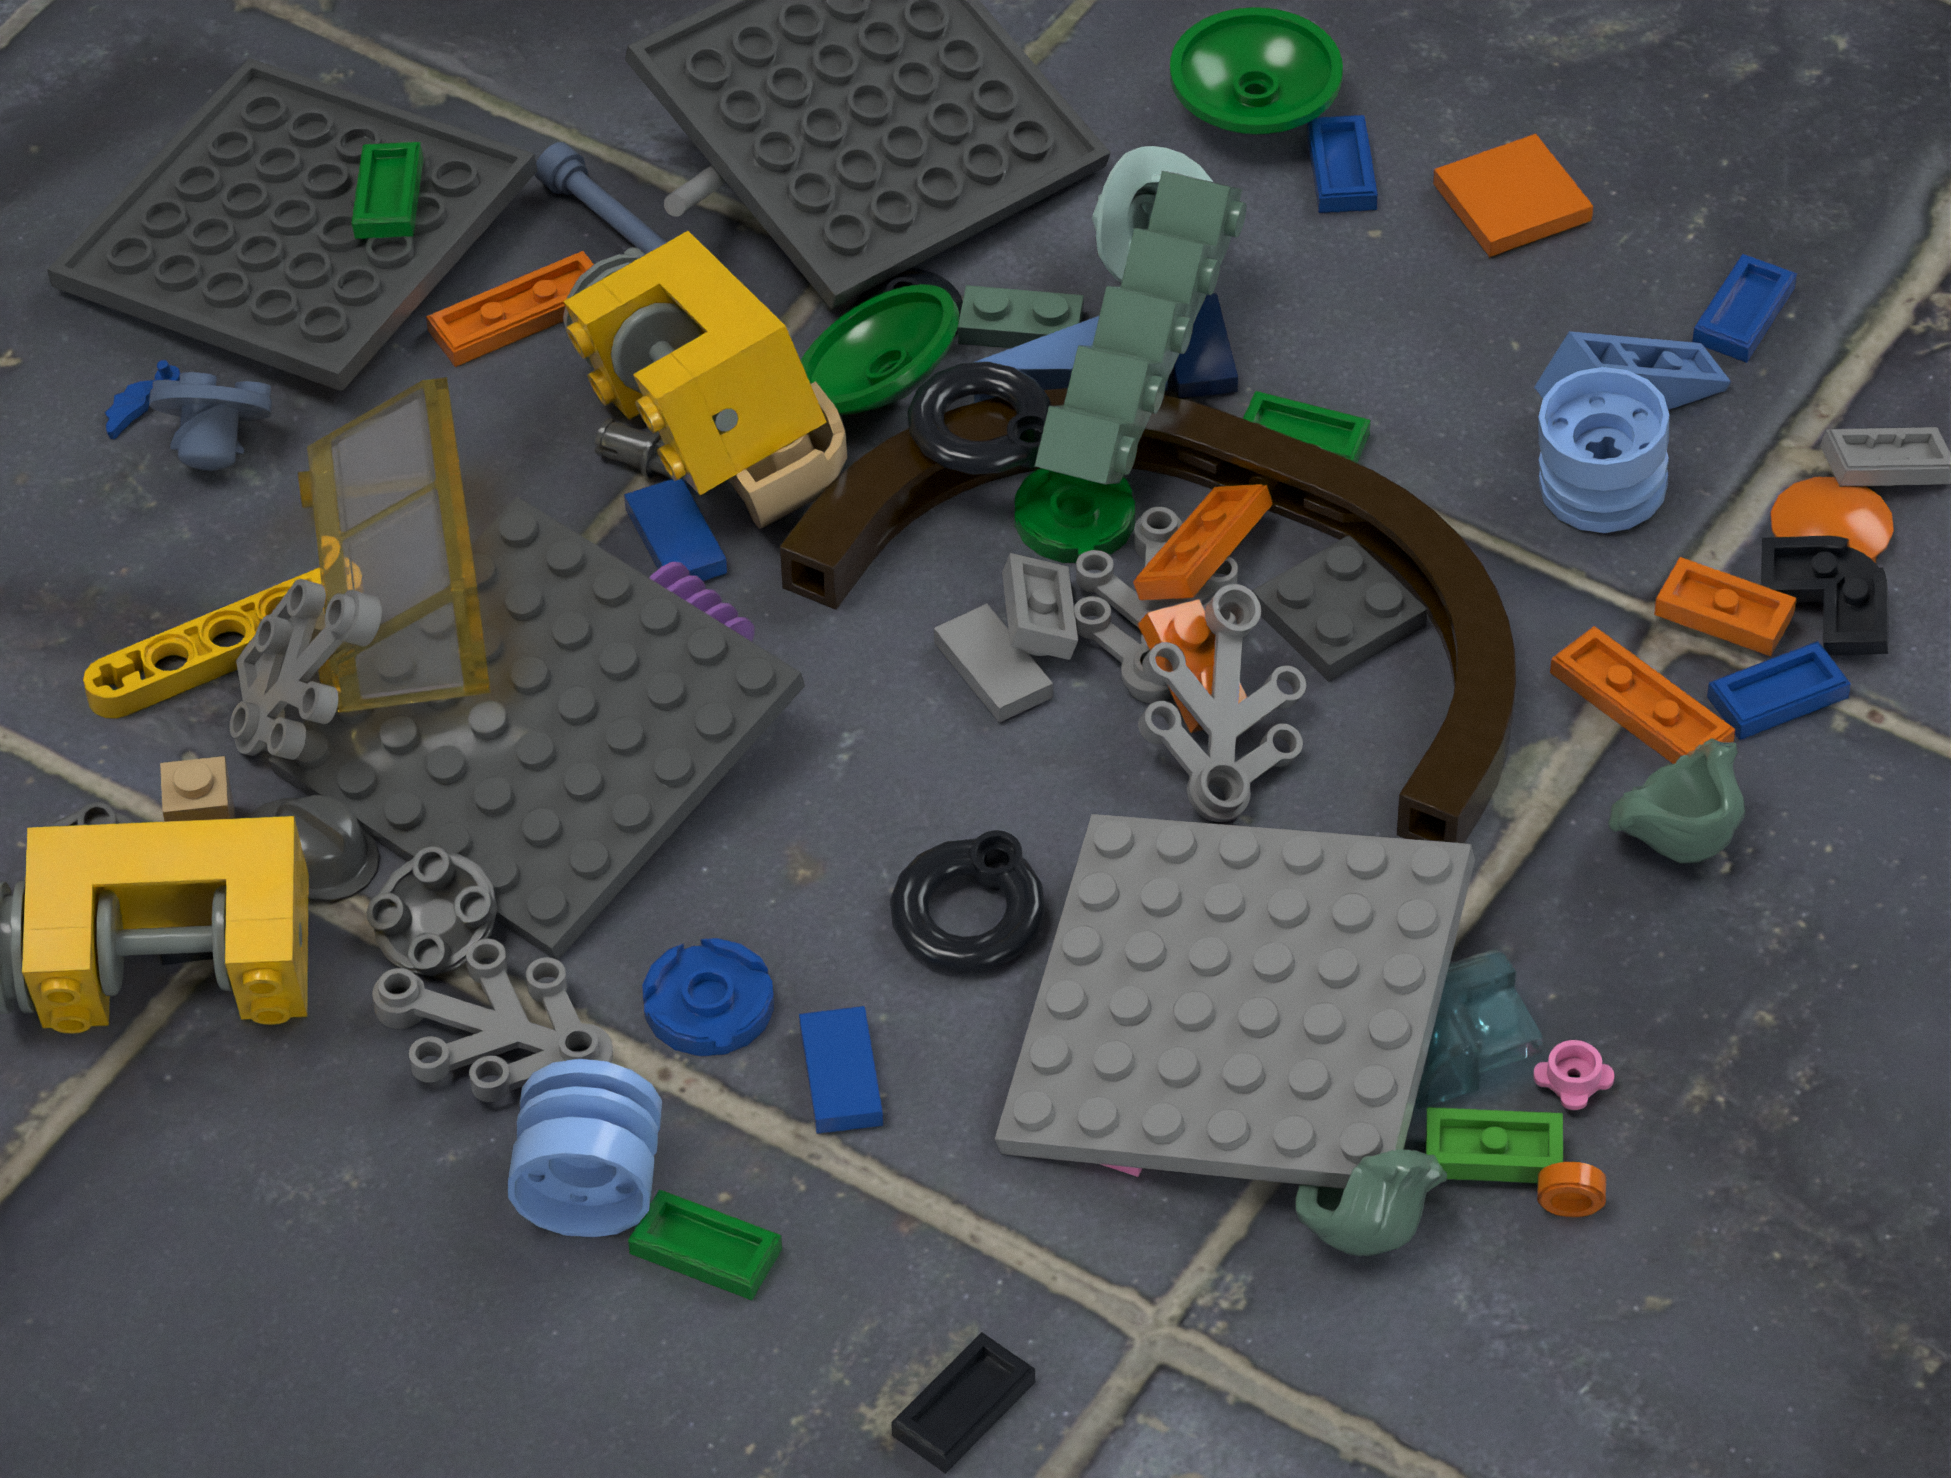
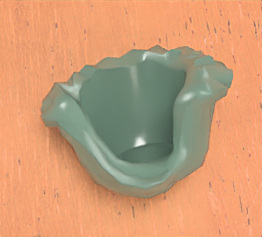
M1711 738L1703 745L1699 744L1694 751L1680 756L1675 764H1666L1665 767L1659 768L1648 777L1643 786L1633 787L1631 791L1624 793L1623 797L1611 806V815L1608 822L1609 828L1614 832L1624 831L1629 836L1639 838L1657 853L1680 864L1700 863L1714 857L1729 845L1734 832L1746 814L1744 798L1733 769L1734 760L1738 754L1736 743L1719 742Z
M1396 1149L1395 1151L1391 1150L1375 1156H1365L1352 1170L1345 1189L1300 1184L1296 1196V1212L1299 1222L1306 1225L1312 1233L1317 1234L1320 1240L1337 1250L1355 1256L1379 1255L1399 1249L1411 1240L1416 1233L1422 1216L1426 1193L1440 1183L1446 1182L1447 1173L1443 1170L1435 1155H1427L1416 1150Z

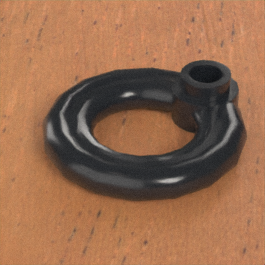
M992 362L961 363L937 372L916 390L907 411L909 433L923 455L946 469L968 474L1000 473L1018 465L1027 468H1037L1035 463L1051 401L1035 379L1014 367ZM986 394L1000 397L1010 403L1016 411V416L1008 423L1007 434L988 441H972L960 438L950 432L944 421V414L947 408L956 400L969 395Z
M999 830L988 831L976 839L946 841L918 854L899 874L890 898L892 927L907 951L931 967L956 973L988 971L1017 958L1037 937L1046 911L1042 883L1028 861L1022 857L1020 842L1012 834ZM993 863H1003L1006 865L1002 868L988 867ZM974 875L976 880L987 888L1002 890L1007 907L1003 918L993 929L980 935L962 937L947 933L935 924L929 911V901L932 893L943 882L956 876Z

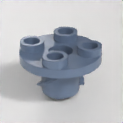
M185 372L180 374L179 381H153V388L150 390L149 406L156 411L180 417V428L175 432L170 445L171 450L178 451V459L183 464L199 470H222L235 463L236 455L244 453L242 444L237 440L238 422L261 420L271 416L272 399L270 398V385L244 381L236 382L235 388L216 386L217 376Z

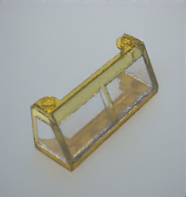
M447 377L422 380L308 445L309 471L298 472L302 508L313 507L321 585L324 586L326 593L324 613H326L327 606L335 594H345L349 590L376 596L379 598L382 606L380 626L370 644L362 647L343 642L318 669L320 683L337 689V713L491 693Z

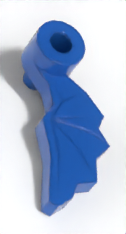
M161 360L157 363L158 371L155 374V380L140 381L127 385L124 392L114 395V404L105 412L108 419L106 430L110 439L115 440L133 420L148 411L153 381H179L181 374L179 368L169 365L166 360Z

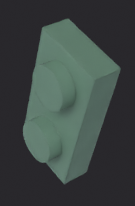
M966 285L958 324V344L1013 348L1081 323L1084 313V295Z

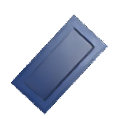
M1365 115L1318 117L1308 122L1306 133L1318 212L1377 210L1378 194Z
M1742 254L1695 325L1692 342L1702 343L1705 348L1747 363L1794 291L1797 273Z
M682 478L677 481L670 479L624 494L625 509L657 569L671 562H681L689 570L690 576H698L702 581L727 573L726 557Z
M1819 641L1709 682L1707 698L1724 721L1735 728V735L1741 740L1848 699L1851 683Z
M865 1006L799 1014L800 1033L816 1134L883 1126V1111Z

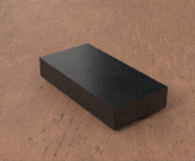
M981 1332L891 1422L892 1436L946 1474L1036 1383L1035 1368Z

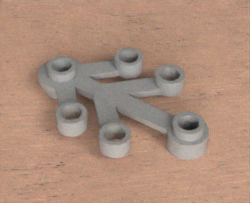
M1153 507L1146 510L1135 523L1134 548L1136 553L1145 560V566L1183 524L1177 515L1166 507ZM1099 550L1084 552L1076 561L1077 584L1083 590L1095 592L1100 597H1085L1075 604L1074 612L1077 634L1087 639H1093L1122 663V681L1135 699L1145 703L1168 700L1172 697L1168 686H1159L1150 682L1143 672V660L1150 652L1143 635L1141 636V644H1139L1112 624L1110 605L1137 627L1147 612L1199 599L1205 610L1208 602L1220 588L1229 584H1238V565L1236 561L1228 556L1214 573L1226 576H1211L1193 598L1139 600L1137 592L1113 574L1114 564L1110 555ZM1096 569L1101 570L1102 572L1090 573L1088 571ZM1226 610L1220 611L1228 622L1236 625V618L1231 612ZM1097 616L1099 618L1095 620L1086 619L1085 617Z
M298 579L293 583L287 597V612L290 616L296 617L294 627L290 620L266 615L259 623L256 631L255 646L259 652L265 653L254 692L245 701L237 704L230 720V734L235 738V744L240 753L254 756L261 751L294 760L300 755L305 744L306 729L303 723L285 718L284 707L287 704L299 708V714L302 719L320 724H327L332 720L338 706L337 689L333 686L314 681L307 682L343 642L362 647L372 642L378 632L382 617V606L378 597L354 590H349L345 594H335L326 609V627L310 643L317 618L320 616L325 604V588L321 584L304 579Z
M1229 584L1220 588L1208 602L1205 609L1207 625L1211 632L1216 635L1212 695L1208 693L1186 666L1184 653L1175 644L1169 642L1156 644L1144 658L1142 666L1147 679L1159 686L1168 685L1209 735L1208 754H1206L1181 726L1182 719L1179 710L1172 703L1162 700L1151 703L1141 714L1138 721V728L1144 739L1153 744H1164L1190 777L1187 784V796L1192 807L1202 817L1214 822H1228L1237 818L1246 809L1250 801V783L1273 766L1284 767L1289 765L1303 748V739L1299 731L1289 724L1280 723L1271 727L1263 736L1258 748L1234 762L1236 738L1276 708L1287 709L1294 706L1304 695L1307 687L1306 679L1300 670L1290 665H1283L1271 673L1266 679L1264 686L1238 704L1242 640L1258 623L1261 616V605L1257 596L1250 589L1239 584ZM1226 610L1231 612L1237 620V625L1228 622L1220 611ZM1161 656L1168 659L1172 664L1173 671L1167 672L1159 668L1155 657ZM1282 679L1287 681L1293 688V694L1288 695L1281 692L1276 680ZM1151 715L1162 716L1167 721L1169 730H1161L1154 726ZM1278 737L1285 740L1289 745L1290 753H1282L1277 750L1273 744V738ZM1208 785L1220 787L1225 794V801L1213 796Z
M494 939L477 940L469 946L466 952L468 973L474 981L481 983L493 1010L425 989L423 981L417 975L404 968L386 971L373 987L372 996L376 1017L383 1025L389 1028H409L419 1023L425 1017L475 1033L447 1044L442 1039L433 1036L416 1040L409 1049L410 1067L412 1074L418 1080L436 1082L443 1079L449 1071L472 1064L469 1070L472 1093L476 1098L485 1102H495L503 1099L511 1090L522 1087L533 1072L553 1062L589 1059L612 1063L613 1045L609 1035L598 1026L580 1022L566 993L567 979L565 967L557 959L550 957L537 959L526 970L528 993L534 1000L543 1002L553 1029L529 1022L506 974L507 959L505 948ZM485 958H492L496 960L491 964L478 963L480 960ZM544 977H553L556 979L551 983L537 982L539 979ZM516 1048L536 1053L510 1064L496 1056ZM576 1050H585L582 1052H574ZM427 1056L439 1057L437 1061L432 1063L421 1062V1059ZM490 1075L500 1077L494 1082L481 1081L482 1078Z

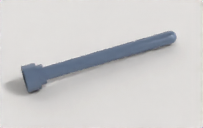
M557 142L549 146L540 155L536 162L538 171L535 177L553 193L575 195L645 255L667 243L589 178L584 158L567 143Z

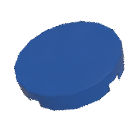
M719 938L700 939V946H691L684 949L683 943L668 949L650 966L642 984L645 1020L656 1038L676 1051L696 1056L724 1055L749 1045L766 1029L774 1011L773 984L768 975V968L759 955L742 944Z

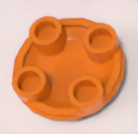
M1813 477L1792 484L1778 495L1770 512L1771 528L1775 537L1838 536L1847 538L1851 548L1864 553L1875 563L1877 556L1886 550L1894 533L1892 512L1881 496L1866 486L1840 487L1835 477Z

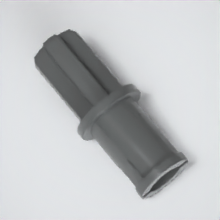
M607 418L602 423L595 439V444L598 445L595 448V453L598 456L632 465V467L641 469L642 475L648 478H653L656 473L672 478L665 469L657 452L658 448L665 445L659 431L656 433L642 431L611 418Z

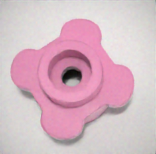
M1569 1040L1556 1045L1552 1049L1548 1062H1540L1535 1066L1533 1079L1538 1086L1548 1087L1560 1097L1563 1107L1570 1110H1580L1587 1106L1588 1098L1596 1091L1609 1089L1613 1085L1614 1071L1609 1065L1602 1064V1057L1595 1047L1583 1041ZM1568 1075L1579 1076V1078L1569 1077Z

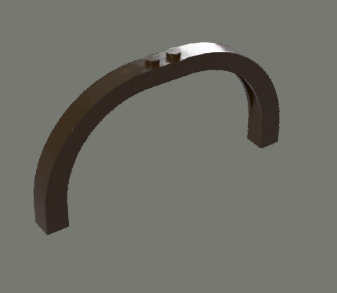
M1068 388L1044 390L1050 398L1051 406L1064 405ZM1164 396L1158 412L1151 414L1138 442L1132 469L1177 477L1210 489L1220 486L1267 485L1273 505L1267 511L1314 528L1338 540L1349 535L1427 608V615L1441 638L1449 660L1454 695L1446 718L1434 741L1399 794L1396 835L1404 839L1465 843L1483 815L1498 786L1509 749L1516 689L1515 647L1509 619L1498 590L1479 558L1463 538L1438 513L1408 490L1374 470L1324 450L1317 445L1306 443L1271 430L1259 423H1253L1192 401ZM994 397L947 411L944 414V421L950 432L960 438L972 441H988L1007 434L1008 423L1016 416V411L1010 403L1000 397ZM908 428L890 437L860 457L839 475L807 510L780 546L782 588L837 610L872 561L911 522L933 507L964 491L990 481L1036 471L1039 467L1027 468L1018 465L1000 473L968 474L946 469L923 455L911 438Z

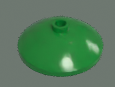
M1249 7L1231 9L1204 18L1190 27L1179 38L1170 58V82L1181 104L1201 120L1217 128L1239 134L1268 135L1302 126L1320 116L1332 105L1338 96L1342 84L1343 62L1340 51L1333 39L1310 20L1287 11L1272 8Z
M920 284L901 287L871 298L831 324L805 352L801 363L810 384L815 381L835 405L840 415L882 408L905 398L929 378L949 351L959 324L958 307L946 290L934 285Z

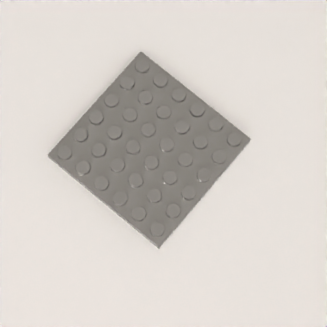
M1091 814L995 1136L1000 1154L1345 1189L1352 1170L1360 1163L1363 1157L1375 1156L1391 1150L1395 1151L1396 1149H1404L1475 863L1472 845Z

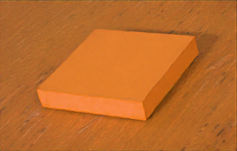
M1537 134L1434 169V186L1489 257L1592 221V203Z

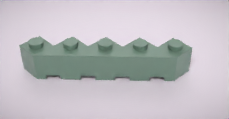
M1161 172L1148 229L1134 228L1121 286H1106L1093 345H1078L1064 405L1049 406L1035 467L1105 485L1118 484L1124 474L1128 475L1135 461L1137 445L1151 414H1156L1161 406L1165 384L1179 354H1184L1188 348L1193 323L1206 295H1212L1216 287L1220 265L1229 248L1231 237L1237 238L1242 231L1247 208L1246 203L1240 201L1243 189L1174 172Z

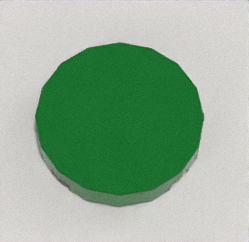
M1039 468L1023 480L1015 494V528L1021 540L1038 555L1061 563H1076L1081 554L1091 550H1099L1111 555L1127 543L1135 527V501L1132 497V489L1124 477H1122L1118 484L1105 485Z

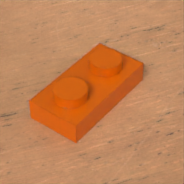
M1679 557L1656 597L1654 615L1771 657L1794 616L1796 597Z
M1197 599L1147 612L1138 623V627L1149 649L1151 650L1156 644L1161 642H1169L1178 646L1184 653L1186 666L1208 693L1212 695L1216 635L1211 632L1207 625L1205 610L1200 600ZM1161 656L1155 657L1159 668L1167 672L1173 671L1172 664L1168 659ZM1241 683L1239 685L1238 704L1247 698ZM1168 686L1190 733L1204 730Z

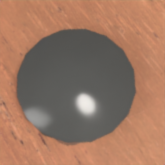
M429 846L421 849L413 859L391 874L378 895L368 904L366 913L368 922L374 928L375 940L388 961L414 974L435 976L461 967L467 962L466 952L469 946L477 940L489 938L497 913L494 886L479 865L461 854L447 853L440 847Z

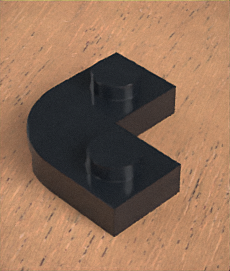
M1797 536L1762 538L1761 585L1796 597V603L1824 602L1823 647L1829 656L1888 654L1889 594L1883 567L1879 568L1870 557L1851 548L1849 539L1843 537Z

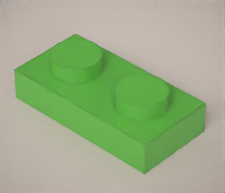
M1427 1107L1425 1154L1435 1155L1443 1170L1446 1171L1447 1179L1538 1183V1174L1543 1168L1551 1164L1563 1162V1113Z

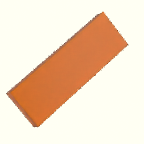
M584 251L578 252L426 316L428 332L454 367L462 365L563 322L565 311L563 301L567 299L578 278L594 264Z
M1267 485L1214 487L1133 581L1139 600L1193 598L1273 505Z
M1595 626L1551 658L1550 673L1672 764H1675L1680 756L1694 751L1699 744L1703 745L1711 738L1719 742L1734 743L1735 728Z

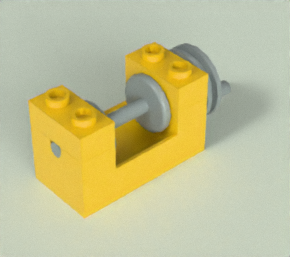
M689 231L684 232L646 255L639 248L632 247L627 249L624 254H618L597 262L578 278L567 299L563 301L565 304L563 321L567 339L579 355L594 368V371L587 374V377L599 400L604 406L613 402L628 419L640 414L652 433L659 431L665 445L658 448L657 452L665 469L674 481L683 477L699 495L704 494L827 422L786 325Z
M294 816L27 828L25 880L18 881L15 884L13 894H11L7 882L0 881V1014H10L14 1010L17 1000L18 1006L23 1013L37 1011L42 1028H52L62 1033H81L87 1031L91 1026H108L110 996L117 995L122 987L124 956L213 952L217 983L221 990L233 991L241 1020L252 1019L260 1024L275 1025L288 1021L290 1017H307L309 873Z

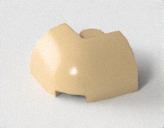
M816 381L811 386L827 422L728 479L745 502L753 522L759 529L816 500L840 475L847 460L846 434L842 419L835 405Z

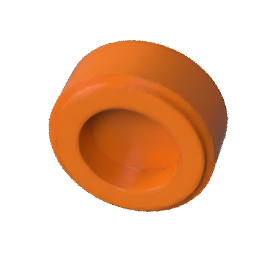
M1559 1162L1543 1168L1538 1174L1537 1201L1545 1210L1558 1216L1584 1217L1594 1214L1603 1208L1606 1203V1175L1599 1168L1586 1163Z

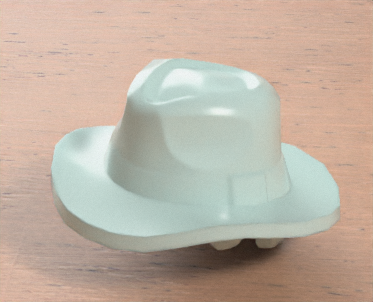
M1156 146L1135 148L1125 153L1116 163L1106 180L1102 194L1098 195V202L1092 216L1096 231L1098 255L1105 268L1120 283L1122 282L1134 228L1148 229L1161 172H1174L1213 182L1199 164L1183 153Z

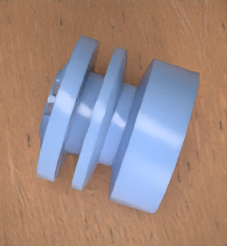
M1608 367L1577 371L1556 382L1543 397L1538 416L1539 446L1541 450L1539 456V487L1544 504L1558 520L1579 530L1598 533L1628 530L1650 519L1664 502L1668 486L1667 468L1669 457L1667 447L1669 443V411L1664 395L1648 379L1629 370Z
M573 1059L553 1062L533 1072L522 1087L520 1112L517 1118V1141L513 1145L508 1177V1198L517 1212L538 1227L566 1236H609L619 1234L638 1225L649 1211L654 1176L653 1156L657 1152L658 1132L661 1123L662 1100L653 1085L631 1069L599 1060Z

